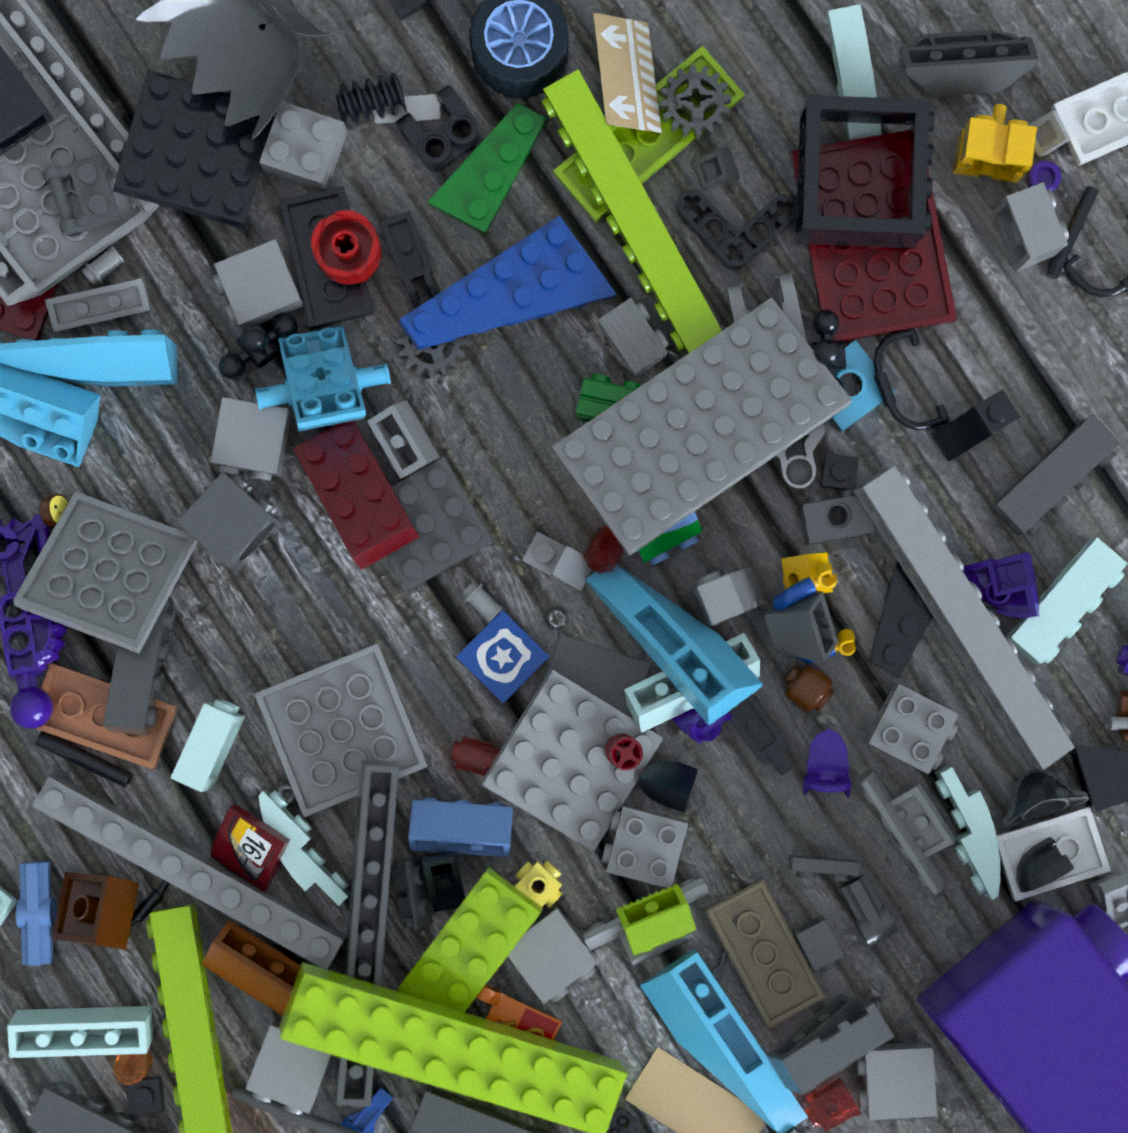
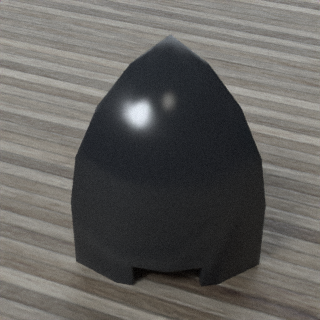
M656 762L644 769L638 778L639 787L653 801L685 813L698 769L679 762Z
M1048 837L1022 855L1016 872V881L1020 892L1038 889L1075 869L1067 855H1061L1053 838Z

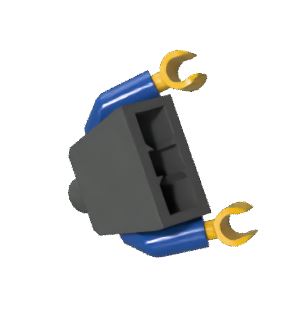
M831 563L821 564L817 568V577L813 579L807 577L790 586L774 597L773 602L765 613H757L754 620L756 631L769 633L774 649L778 653L794 656L805 663L816 661L825 663L827 658L835 656V652L839 651L845 656L853 655L855 652L854 632L850 629H845L836 636L823 591L816 590L820 586L824 589L835 587L837 574L828 578L823 577L832 572Z

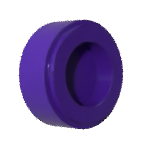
M1039 161L1028 171L1026 177L1027 185L1032 187L1044 182L1046 189L1053 192L1060 185L1061 171L1051 161Z

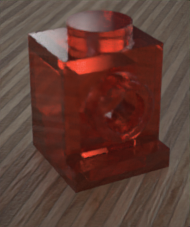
M841 1078L805 1097L810 1105L809 1108L805 1109V1112L814 1128L821 1125L825 1133L848 1119L861 1115ZM828 1105H837V1111L830 1115L826 1113Z

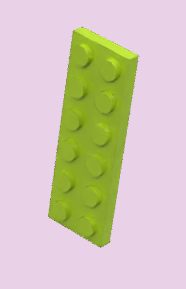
M701 46L656 84L659 107L660 101L665 100V98L660 96L661 89L669 88L666 84L669 76L677 80V70L679 68L687 74L691 65L695 66L698 73H701L704 66H707V75L711 77L718 72L720 76L717 83L727 82L728 88L723 95H731V102L723 106L731 110L745 97L742 90L704 46ZM687 84L681 86L674 96H677V93H683L687 89ZM701 84V85H702L703 87H705L708 91H712V90H711L709 87H707L706 85ZM692 97L690 99V102H693L694 107L700 106V103L697 102V99L695 97ZM659 109L661 133L609 125L641 184L695 140L694 132H689L686 138H682L683 129L678 128L674 132L671 131L673 121L663 122L662 120L667 110ZM713 109V111H707L703 117V121L709 119L715 113L716 109ZM678 114L683 119L689 121L683 114ZM574 153L553 170V175L596 223L608 213V210L604 204L598 206L589 190L594 185L588 175L582 177L573 161L578 156Z
M488 867L396 991L465 1012L540 915L543 908Z

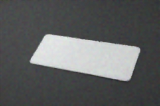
M435 94L404 96L407 113L409 112L415 121L438 120L441 118L440 103ZM399 105L398 114L393 116L387 107L384 118H380L374 110V120L376 124L394 123L407 113Z

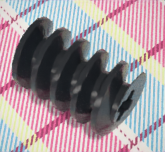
M395 72L391 73L390 83H387L382 75H378L377 86H374L369 78H365L364 89L360 88L356 80L352 81L350 92H348L343 83L339 84L336 100L341 121L344 122L345 126L347 125L348 116L351 117L355 124H358L361 113H363L367 121H371L373 110L377 112L380 118H384L387 107L393 116L398 114L399 105L407 113L401 82Z

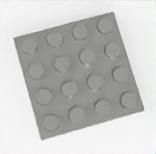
M75 491L13 602L15 607L140 653L198 542L189 533Z
M379 643L254 693L303 817L358 796L361 760L395 762L399 766L398 779L428 767Z
M550 669L480 783L594 852L611 825L614 810H620L663 740V737L650 729L641 733L634 719L553 669ZM624 733L641 744L643 758L636 768L621 770L607 760L605 745L611 736Z

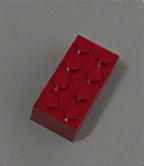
M355 421L336 424L293 448L348 552L361 570L419 538L417 531Z

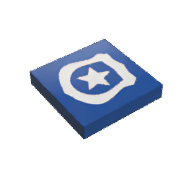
M502 610L456 658L504 704L550 656Z

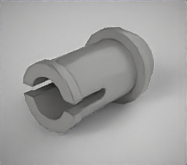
M111 246L108 251L92 263L86 262V267L81 271L93 286L98 283L102 285L104 283L102 280L121 265H124L125 261L116 249Z
M473 581L461 593V596L465 599L463 602L465 604L468 602L489 623L503 607L482 588L484 586L482 583L478 585Z

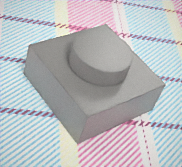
M1050 111L1028 125L1037 127L1034 149L1039 157H1044L1071 140L1057 111Z

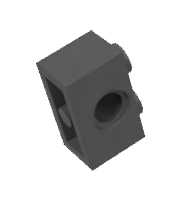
M853 489L838 492L839 498L826 500V495L806 498L807 504H802L799 507L806 546L875 533L874 523L854 494ZM830 508H838L843 512L844 521L841 525H834L829 521L828 512Z

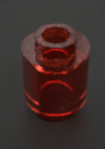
M605 524L604 527H600L584 553V558L587 566L594 572H612L624 549Z
M463 736L461 742L455 741L450 760L456 762L455 769L485 776L501 749L495 748L493 743Z

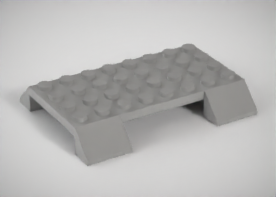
M0 0V46L47 107L53 120L0 156V297L7 306L42 295L149 219L159 206L158 204L113 192L129 133L25 0ZM100 155L121 220L77 234L64 236L59 226L62 221L50 185L45 183L42 171L49 167L63 166ZM72 178L63 180L62 182L74 218L84 217Z

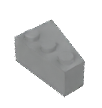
M751 567L722 577L719 571L711 573L695 582L697 587L690 591L703 624L708 627L766 603Z

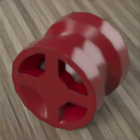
M618 733L607 740L605 756L618 769L632 770L641 763L643 749L636 739L627 734Z

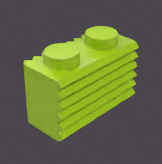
M674 884L673 887L668 886L666 890L662 889L660 892H655L654 895L649 894L648 897H643L641 900L637 899L635 903L624 904L622 908L618 907L616 910L633 955L651 951L658 945L673 939H680L687 933L697 930L688 902L678 884Z

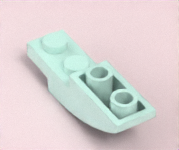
M945 766L935 771L938 778L935 781V786L943 799L948 798L954 808V810L950 811V814L957 827L965 829V832L955 836L958 846L954 847V850L963 865L968 864L974 875L970 877V880L979 895L984 893L985 897L993 900L999 894L1000 855L996 831L989 809L981 791L973 789L966 793L953 767Z
M267 789L258 796L264 823L290 839L280 859L304 891L316 883L339 906L350 895V892L346 889L349 883L337 871L332 874L323 865L326 860L315 848L312 847L308 850L304 846L313 837L309 832L312 829L311 825L300 814L294 817L285 808L289 803L276 790L272 793Z

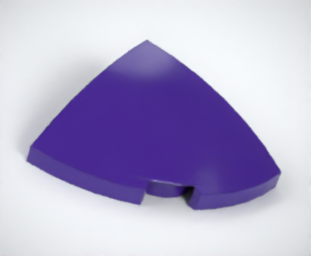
M1025 552L998 560L989 559L964 566L963 573L969 582H973L979 588L982 594L981 601L987 602L992 607L998 609L996 610L997 613L1016 618L1039 616L1038 592L1031 553Z

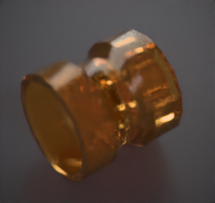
M149 1050L147 1054H119L114 1060L113 1074L122 1084H136L152 1069L153 1056Z

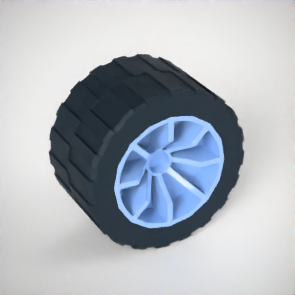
M485 0L477 7L478 10L473 14L471 29H469L471 55L477 74L481 76L486 86H490L494 92L504 94L510 98H530V96L544 93V88L555 83L562 76L564 66L568 60V24L560 6L553 0Z

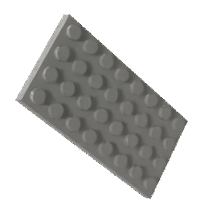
M771 297L553 445L552 450L630 556L849 406L851 398L827 367L816 360L813 349Z

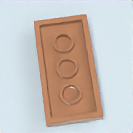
M50 663L41 689L50 695L53 702V713L43 726L36 729L153 770L157 768L178 706L155 698L154 707H158V718L156 726L150 727L149 736L108 731L103 722L111 683L55 663Z

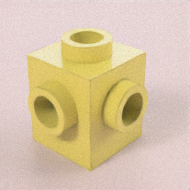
M537 860L533 865L527 861L515 874L518 881L514 887L541 907L546 905L550 908L563 894L559 890L562 886V881L559 879L562 873L548 860L544 864ZM536 880H541L545 886L537 889L532 883Z

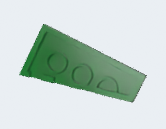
M517 103L427 202L428 205L486 235L546 123V118Z

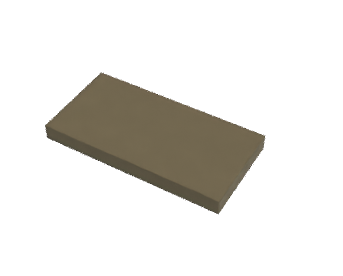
M763 878L704 909L767 1029L827 998ZM734 916H738L736 925L733 923Z

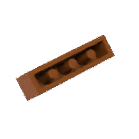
M228 920L212 942L201 964L281 1016L284 1015L301 965Z

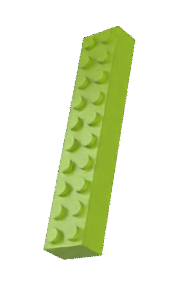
M302 962L279 1026L281 1040L588 1133L607 1132L628 1074L619 1060Z

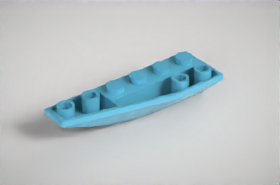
M112 330L107 332V336L67 339L51 338L41 341L17 339L14 343H3L0 340L1 364L60 381L99 386L178 385L177 345L165 334L161 335L160 330H141V335H128L127 331Z
M0 363V436L16 446L79 467L98 421L100 394L48 376Z
M610 561L586 578L587 584L708 725L715 722L763 686V683L718 633L614 561Z
M695 947L640 984V987L676 1041L776 1133H785L808 1117L791 1090L785 1088L768 1060L766 1053Z

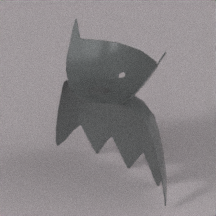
M160 0L135 18V20L143 22L163 21L171 23L159 57L160 60L198 56L192 87L193 95L231 91L225 126L228 127L250 117L260 115L251 137L252 139L271 120L293 83L301 62L297 36L317 38L351 31L345 30L331 34L320 31L305 19L287 0ZM260 24H266L264 31L260 30Z

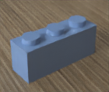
M435 798L413 800L409 828V850L439 853L456 852L457 854L510 858L513 807H508L498 802L480 805L473 804L467 800H457L454 803L440 802Z

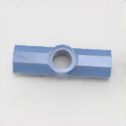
M51 861L19 863L20 899H18L16 905V922L18 928L21 929L22 965L51 964L54 962L53 939L51 937L57 913L56 900L52 897Z

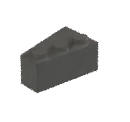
M839 995L766 1056L785 1088L803 1094L812 1091L819 1083L895 1036L874 1002Z

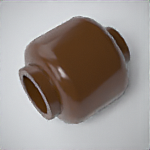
M806 663L801 668L795 664L783 678L787 682L784 695L805 712H810L813 709L818 712L834 694V691L831 689L832 679L813 663Z

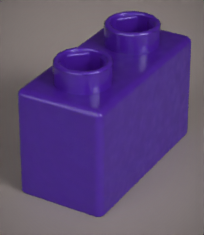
M1033 900L917 997V1002L1025 1133H1128V935L1104 910L1094 903L1087 904L1072 917L1069 913L1049 904Z

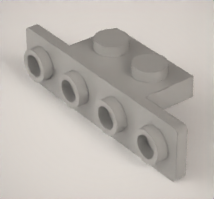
M872 771L861 782L866 799L871 804H875L881 813L883 825L896 836L901 853L907 860H911L918 870V878L922 885L927 889L929 888L933 895L941 893L946 885V880L930 856L952 845L956 841L955 836L920 783L892 798L876 772Z
M703 878L698 880L689 879L679 885L688 904L709 894ZM619 918L608 923L599 922L592 925L588 932L582 935L586 946L593 950L620 937L634 966L693 938L692 932L687 933L680 939H673L654 947L651 951L642 952L637 955H633Z

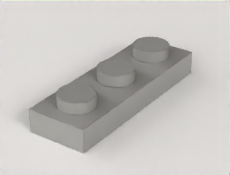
M144 277L45 300L54 332L152 310Z

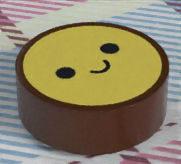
M55 494L47 496L42 500L40 515L48 527L55 528L69 501L65 496Z

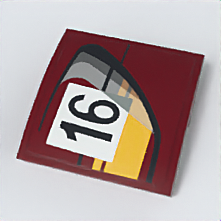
M237 804L229 807L219 828L210 857L265 892L268 890L281 865L279 861L290 839Z

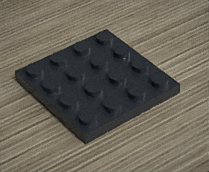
M147 70L113 192L245 229L261 168L259 161L275 114L264 129L252 139L251 137L260 115L250 117L228 127L224 125L231 94L220 91L193 95V83Z

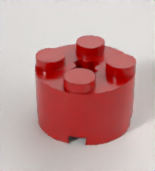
M350 210L334 212V214L327 218H323L313 231L311 238L313 255L320 269L329 279L347 285L363 283L377 270L382 256L381 243L375 228L362 214ZM348 242H351L353 250L343 253L340 247H346Z

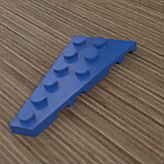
M558 216L400 318L399 325L417 350L454 341L462 336L474 333L480 334L488 332L493 328L523 323L550 316L562 310L584 307L589 303L601 300L615 299L617 294L563 219Z

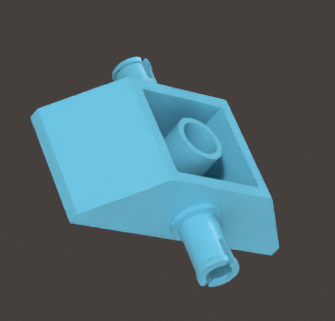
M343 326L302 334H292L287 338H278L287 380H284V384L255 388L259 410L289 403V406H293L299 432L364 419L366 411L361 396L362 389L391 384L387 363L357 369V366H353Z

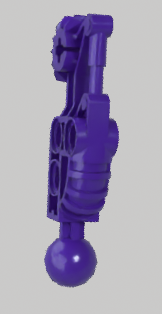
M40 514L35 515L32 520H28L24 524L17 519H10L6 527H4L0 518V547L2 541H7L8 543L6 551L0 552V576L5 577L7 594L0 598V630L8 675L12 681L16 680L18 692L10 702L9 712L12 720L18 726L26 729H36L43 726L53 713L52 699L45 690L38 688L37 676L43 675L42 672L48 669L46 667L48 664L59 660L60 655L58 653L61 649L65 648V642L62 641L63 635L67 633L65 625L23 610L17 617L6 616L7 608L14 604L13 600L27 577L25 563L35 537H37L40 553L50 536V527L43 522ZM24 635L29 638V643L24 649L15 650L11 647L13 639L17 636Z

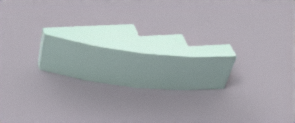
M861 5L829 10L826 16L833 44L831 51L838 79L836 86L838 96L877 98ZM844 122L848 140L882 135L881 124Z

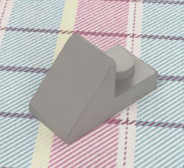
M539 532L536 533L522 562L580 592L586 582V578L589 577L596 563L570 546H564Z
M1128 872L1122 875L1121 873H1114L1092 882L1090 887L1097 905L1121 928L1128 926Z

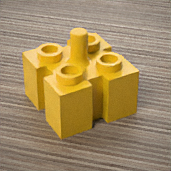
M995 104L992 116L976 115L975 118L971 117L957 137L953 174L974 177L982 175L989 176L994 180L1017 183L1023 177V173H1026L1032 167L1037 127L1028 126V122L1017 119L1009 120L1007 125H1004L1007 106L1004 104Z

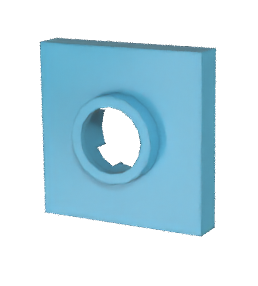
M856 340L845 347L846 369L835 370L836 377L838 378L846 373H854L862 382L861 391L855 396H849L851 404L831 417L841 432L882 403L873 378L875 375L873 362Z

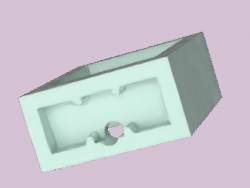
M216 699L214 703L203 704L171 779L200 792L214 788L245 718V715L238 713L239 706L223 699L221 701Z

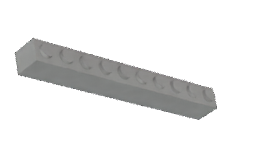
M896 466L883 469L853 489L854 494L1031 769H1046L1075 748L1069 739L1071 738L1069 729L1064 723L1058 721L1052 710L1054 708L1051 701L1046 695L1040 693L1034 684L1036 682L1034 674L1027 666L1021 664L1016 656L1018 654L1016 646L1009 638L1004 637L999 629L1000 622L991 610H987L981 601L982 594L979 588L973 582H969L963 573V563L955 554H951L947 548L944 533L939 527L933 526L927 516L928 509L920 498L915 497L910 490V481L907 475L902 470L897 469Z
M60 775L47 778L32 807L323 969L328 970L347 938L346 934L268 891H262L238 874Z

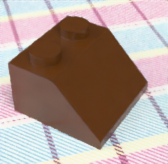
M65 872L51 939L126 950L134 907L137 901L139 882L106 875Z

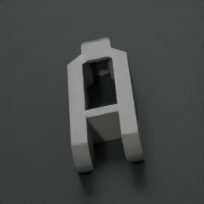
M792 273L775 276L780 308L806 340ZM743 284L726 287L733 323L749 313L745 302ZM824 423L805 435L802 440L796 441L773 457L779 461L782 479L789 488L802 490L812 484L816 476L813 451L826 432Z

